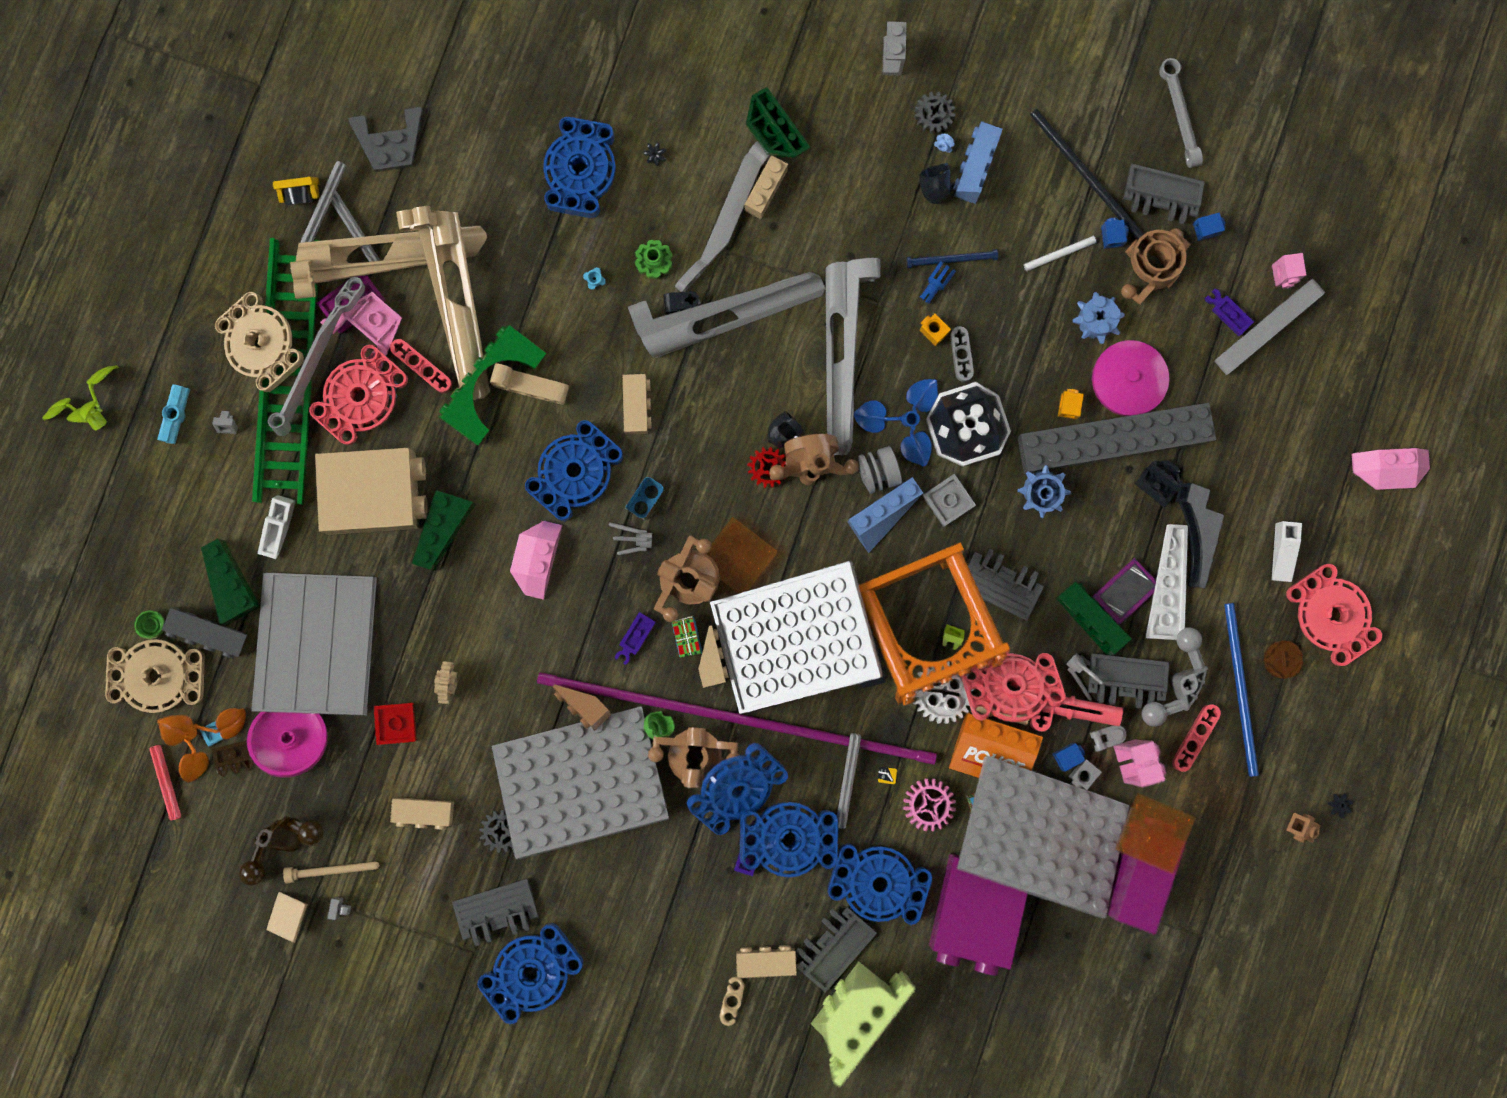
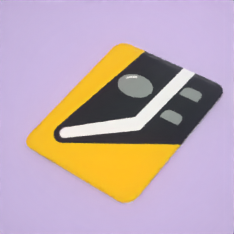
M880 767L878 782L895 784L897 769Z

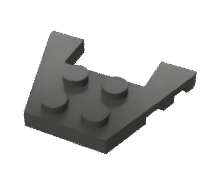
M421 107L404 109L406 129L369 134L366 116L348 118L375 172L413 166L417 135L420 130V119L423 113Z

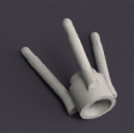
M609 523L611 527L638 533L636 537H613V540L636 541V546H640L618 551V555L646 551V548H651L652 533H647V530Z
M1076 653L1066 663L1069 666L1067 670L1073 675L1088 700L1092 701V697L1076 674V671L1080 673L1084 670L1101 685L1104 682L1086 667L1087 665L1090 666V661L1083 655L1080 656Z

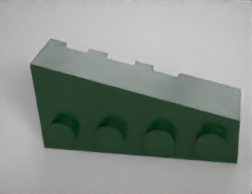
M436 490L412 564L434 571L476 504L472 501Z
M217 538L201 547L220 625L227 626L260 608L259 602L225 540Z
M1071 583L1055 597L1056 600L1106 655L1116 654L1131 638L1100 607L1098 601L1086 593L1087 590L1081 583Z

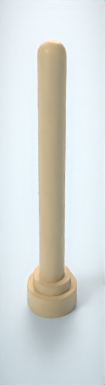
M368 862L305 870L287 867L283 871L284 882L294 883L298 878L376 870L379 868V863Z

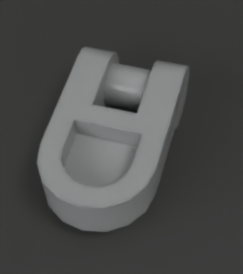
M1111 725L1090 732L1091 738H1094L1095 751L1104 750L1124 742L1126 739L1125 729L1122 726ZM1104 734L1107 739L1106 742H1103L1101 736Z

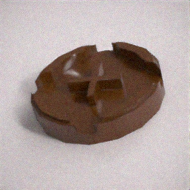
M1282 640L1268 646L1264 653L1263 661L1265 668L1271 675L1276 678L1286 679L1294 677L1300 672L1303 666V655L1296 644L1291 641Z

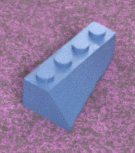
M982 121L979 127L975 126L972 138H975L973 145H968L965 154L968 155L967 162L963 161L959 170L962 176L960 179H956L953 187L956 190L955 197L974 204L976 203L1002 132L1001 128Z
M912 477L847 521L868 553L918 500L923 492Z

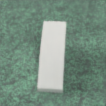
M279 495L272 498L269 515L265 518L258 554L274 559L278 558L288 531L296 500Z

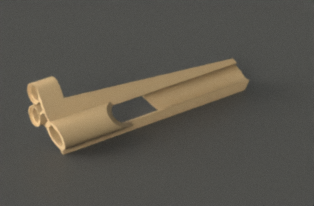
M430 206L398 211L396 214L400 232L419 231L458 384L461 387L464 376L468 372L472 373L475 369L473 364L479 357L483 358L484 355L458 212L431 210ZM447 260L453 261L460 269L466 306L459 305L448 297L443 264ZM486 369L475 383L473 391L474 400L485 398L490 392Z
M481 226L461 227L466 258L476 256L487 239V233ZM419 232L299 243L296 262L290 263L295 298L316 297L315 283L427 265ZM393 242L384 260L359 263L347 262L349 254L360 246Z

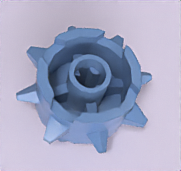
M1094 292L1092 299L1088 303L1078 301L1077 304L1081 311L1078 317L1073 319V323L1080 325L1079 328L1083 332V339L1087 337L1097 338L1100 344H1103L1105 337L1109 333L1120 334L1117 325L1120 319L1125 317V314L1121 313L1118 306L1114 303V297L1108 299ZM1098 315L1101 317L1100 321L1096 319Z
M1048 465L1044 466L1043 471L1035 473L1026 472L1027 480L1024 487L1018 489V492L1024 494L1027 500L1023 508L1025 510L1035 508L1039 511L1042 518L1046 512H1051L1054 509L1061 512V504L1064 501V497L1071 494V491L1065 489L1062 484L1065 474L1054 475L1049 472ZM1043 488H1046L1048 491L1044 492V495H1042L1040 493L1041 490H1043Z

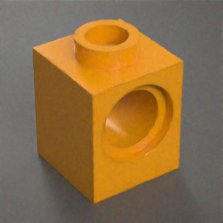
M936 314L932 317L928 315L921 322L922 326L920 328V331L935 346L951 330ZM936 325L939 331L936 333L931 332L929 326Z
M1075 389L1064 391L1061 394L1058 416L1078 419L1081 414L1084 394L1078 393L1079 391Z

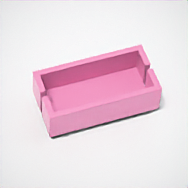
M1134 739L1113 746L1118 762L1129 759L1134 761L1119 766L1124 783L1144 787L1165 781L1164 775H1166L1164 765L1158 761L1160 751L1158 745L1154 744V741Z

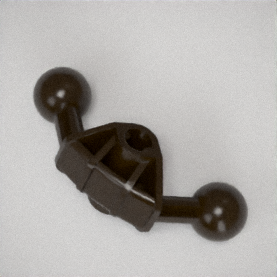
M285 816L283 819L276 820L267 828L261 830L253 838L256 848L251 860L245 862L239 870L241 881L246 885L253 886L263 880L265 869L261 863L267 848L292 853L296 851L300 842L306 846L317 845L324 836L321 824L313 820L301 823L297 818Z

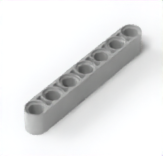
M1312 278L1215 359L1214 362L1228 375L1325 293L1324 290Z

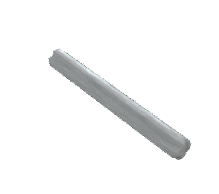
M340 161L335 163L300 243L314 241L346 169L344 163Z
M335 191L331 203L354 238L365 237L341 197ZM371 245L360 246L369 262L380 261Z
M851 733L837 812L838 828L845 829L847 824L861 735Z

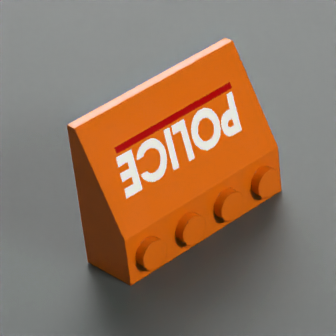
M965 713L949 768L979 778L984 757L990 756L1031 771L1043 737L988 719L977 720L973 714Z

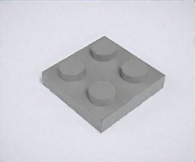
M955 474L922 495L943 527L976 506Z

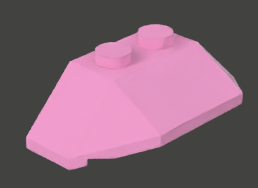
M1411 448L1353 453V473L1376 490L1416 488L1430 469L1429 452L1425 449Z
M542 521L519 534L510 572L525 595L544 600L562 525Z

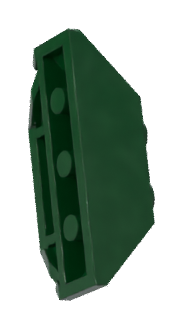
M768 87L751 96L746 126L767 155L795 158L810 149L809 144Z

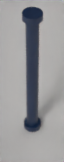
M993 249L989 252L912 259L911 257H906L907 268H912V266L939 264L940 261L944 263L993 259L995 261L998 260V251Z

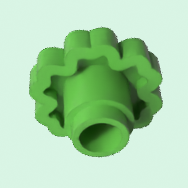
M649 240L647 245L641 244L635 252L637 257L635 265L640 274L646 273L648 279H659L661 274L667 275L672 268V252L669 246H662L659 240Z

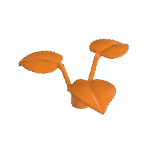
M243 708L224 710L216 719V727L218 729H211L197 724L193 725L191 718L185 715H174L158 720L161 737L167 745L174 746L185 741L192 750V754H185L179 763V773L185 782L189 783L200 777L209 765L207 754L204 752L196 753V749L190 742V740L196 737L197 729L212 733L220 732V736L223 739L233 738L243 728L246 712Z

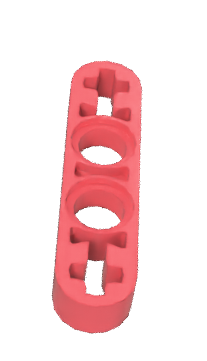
M396 339L391 343V352L438 392L448 393L451 390L452 381L404 340ZM403 344L402 348L407 352L406 356L401 351L396 353V345L401 346ZM413 355L419 357V362L416 365L409 363V359ZM428 367L434 370L431 377H425L423 374L424 370ZM437 376L443 382L447 380L446 388H439L440 384L435 380Z
M1205 705L1200 711L1173 758L1172 765L1176 770L1186 772L1193 765L1220 718L1221 711L1216 705ZM1214 709L1213 713L1215 714V716H1210L1207 720L1208 722H1211L1210 725L1205 721H1201L1202 718L1207 719V717L1209 716L1207 710ZM1200 724L1206 727V733L1203 735H1199L1196 731L1197 726ZM1189 741H1194L1197 745L1196 750L1193 752L1187 749ZM1183 751L1186 754L1192 755L1191 758H1185L1184 762L1186 763V766L1179 767L1180 763L1178 762V760H1183L1185 757V754H1182Z

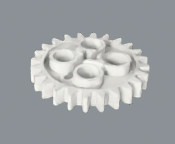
M934 667L927 669V676H929L931 671L935 672ZM918 672V675L921 677L923 672ZM959 674L951 677L958 684L955 690L951 688L950 682L942 685L939 682L938 686L933 688V690L943 689L945 692L959 693V697L950 694L943 695L937 692H923L922 690L917 692L916 697L918 700L914 704H920L917 711H925L923 717L930 715L929 721H933L936 718L939 724L943 719L944 723L947 724L949 723V718L952 722H956V716L963 718L961 712H969L966 706L970 705L962 677ZM930 695L936 698L934 706L928 701ZM949 698L953 699L955 702V706L953 709L949 708L947 705V701Z

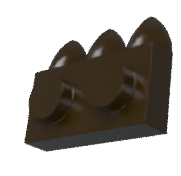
M247 740L212 749L215 768L222 777H225L228 765L235 774H238L241 762L247 770L251 771L254 761L249 754Z

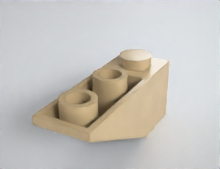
M712 626L708 628L699 665L703 688L725 683V678H728L726 666L722 667L721 659H724L722 648H717L716 641L719 640L717 629L713 630Z

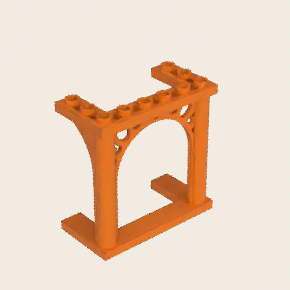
M961 543L859 585L869 625L897 687L895 699L898 705L902 703L904 706L914 702L918 691L927 692L934 688V684L941 682L942 685L952 681L951 677L959 674L960 677L967 675L971 672L970 669L974 667L978 669L991 665L993 668L998 667L1004 663L1003 661H1005L1010 651L1008 644H1003L963 557L964 549ZM940 564L943 570L949 568L968 608L971 630L966 644L957 654L943 661L926 662L913 658L899 646L874 591ZM979 630V635L982 634L983 638L975 637L974 632ZM974 641L983 644L984 650L976 652L970 647V644ZM969 652L974 657L967 656L966 658H964L963 653ZM909 660L912 663L909 666L908 670H906L905 668L907 664H905L904 661ZM951 661L952 666H948L947 662ZM921 665L923 667V675L916 679L912 675V670L915 666ZM934 667L935 672L931 671L929 676H927V669Z

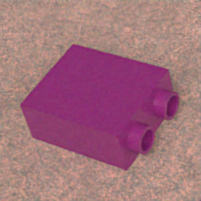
M1144 816L1142 825L1129 823L1117 861L1107 915L1122 923L1156 934L1186 844L1185 841L1174 838L1177 830L1176 826Z
M949 853L929 946L933 951L938 952L936 958L938 962L959 966L961 958L976 961L974 970L997 976L999 967L1011 969L1027 893L958 870L960 856Z

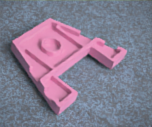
M371 292L359 299L350 311L341 314L333 334L348 320L377 345V349L387 356L402 317ZM327 318L322 320L320 323L323 325ZM373 351L367 359L374 358L375 351Z

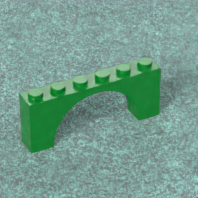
M510 325L502 326L496 334L498 336L494 343L491 341L484 350L487 353L483 358L479 357L473 364L475 369L472 373L468 372L462 379L463 385L460 389L456 388L450 395L451 401L448 404L444 403L439 410V413H441L439 418L475 445H479L489 431L477 416L473 404L475 383L481 373L492 364L507 360L520 362L531 369H535L546 354Z

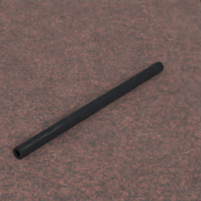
M1035 109L1030 114L1034 121L1119 220H1124V225H1127L1128 231L1134 238L1138 240L1142 237L1144 233L1039 110Z

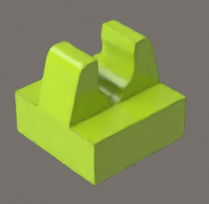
M946 624L943 634V646H946L947 642L954 643L953 649L956 650L959 645H962L965 630Z

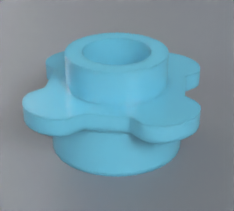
M594 268L583 275V278L588 282V288L594 290L598 285L605 284V278L601 276L599 268Z

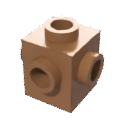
M1294 813L1286 831L1293 834V839L1305 843V841L1313 843L1314 839L1319 835L1321 825L1314 822L1315 818L1310 815L1304 814L1301 816Z

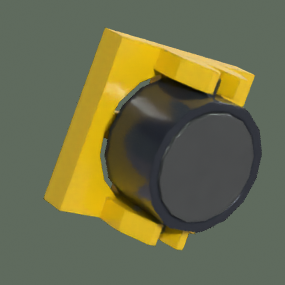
M317 177L273 182L279 203L297 205L314 202V199L319 198L318 185L320 183Z

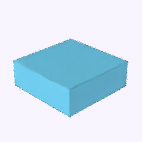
M216 721L205 726L211 729H218ZM200 730L208 747L223 740L220 732L212 733Z

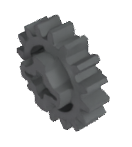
M930 92L929 97L923 95L922 101L918 100V107H915L914 110L917 114H915L914 119H919L917 125H923V131L928 128L930 129V134H932L933 130L940 134L941 128L946 131L947 125H952L953 121L951 119L955 118V114L952 112H954L955 106H950L952 100L946 101V94L940 97V92H937L936 96ZM938 109V113L931 118L932 113Z
M501 810L500 814L497 811H493V817L488 814L486 816L488 821L483 820L481 822L485 827L479 829V831L484 832L480 839H486L484 846L490 844V851L497 848V853H500L502 848H504V851L508 852V846L513 848L512 840L504 844L505 838L510 836L505 810ZM498 819L497 824L490 827L491 822ZM502 827V830H505V833L501 836L497 832V829ZM489 835H492L496 839L495 842L491 840Z

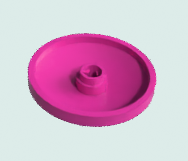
M1122 341L1107 348L1097 359L1092 373L1093 389L1101 404L1113 413L1122 416L1144 414L1154 409L1165 397L1169 386V371L1163 357L1150 345L1140 341Z
M260 712L253 720L248 731V751L254 763L265 773L276 777L298 776L310 770L323 756L328 740L327 728L320 714Z

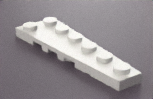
M1169 524L1166 527L1146 638L1177 640L1178 633L1185 628L1188 526Z

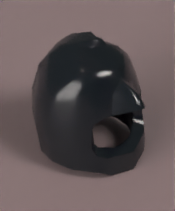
M948 163L928 167L919 174L921 191L926 200L932 204H940L947 200L950 190L955 184L950 182V166Z
M785 410L771 422L768 427L767 438L768 442L777 448H784V444L787 441L803 436L805 431Z

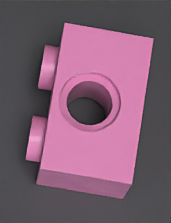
M1303 253L1284 255L1272 264L1276 287L1282 286L1283 289L1294 287L1295 283H1299L1306 276Z

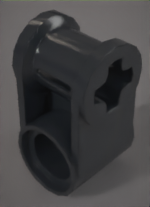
M694 291L671 292L663 295L666 315L700 306L699 297ZM690 298L694 300L692 305H689Z

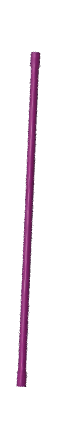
M539 672L537 684L547 686L555 684L576 691L849 746V736L585 683ZM864 739L860 740L859 749L913 759L933 765L936 761V753L912 750Z

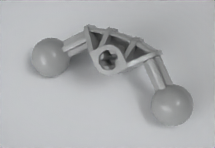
M1184 628L1177 635V644L1181 650L1188 652L1193 668L1176 673L1171 678V685L1178 700L1164 705L1158 702H1150L1144 706L1142 718L1149 726H1160L1165 722L1168 715L1182 710L1188 711L1193 702L1198 699L1197 696L1203 684H1205L1204 680L1208 666L1204 665L1199 651V647L1202 644V636L1194 628Z

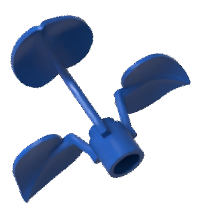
M922 380L913 384L908 389L906 399L910 404H913L912 411L904 413L902 417H885L886 409L882 403L868 401L854 411V418L857 424L868 432L876 433L884 429V421L900 420L905 427L911 428L910 436L905 437L901 442L900 449L902 455L910 462L926 466L931 455V441L928 435L922 431L914 434L915 426L920 421L916 407L921 412L931 411L938 397L937 380Z

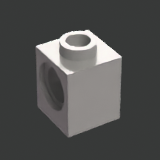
M1085 759L1084 762L1077 765L1069 775V778L1072 779L1071 784L1073 786L1088 790L1101 774V771ZM1082 771L1088 773V778L1085 781H1081L1079 777Z

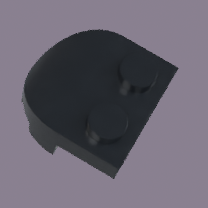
M1155 460L1144 469L1134 484L1165 507L1179 490L1180 483L1183 481H1180V470L1176 465L1168 460Z

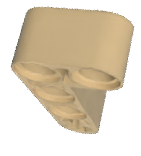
M495 364L490 380L492 386L561 405L565 404L569 389L567 384L514 371L512 368L502 364Z

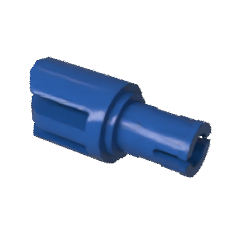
M942 261L939 262L928 278L929 285L920 295V298L924 300L927 294H929L925 301L930 304L938 290H944L956 272L953 269L944 283H940L950 268L946 265L936 280L934 276L944 262Z

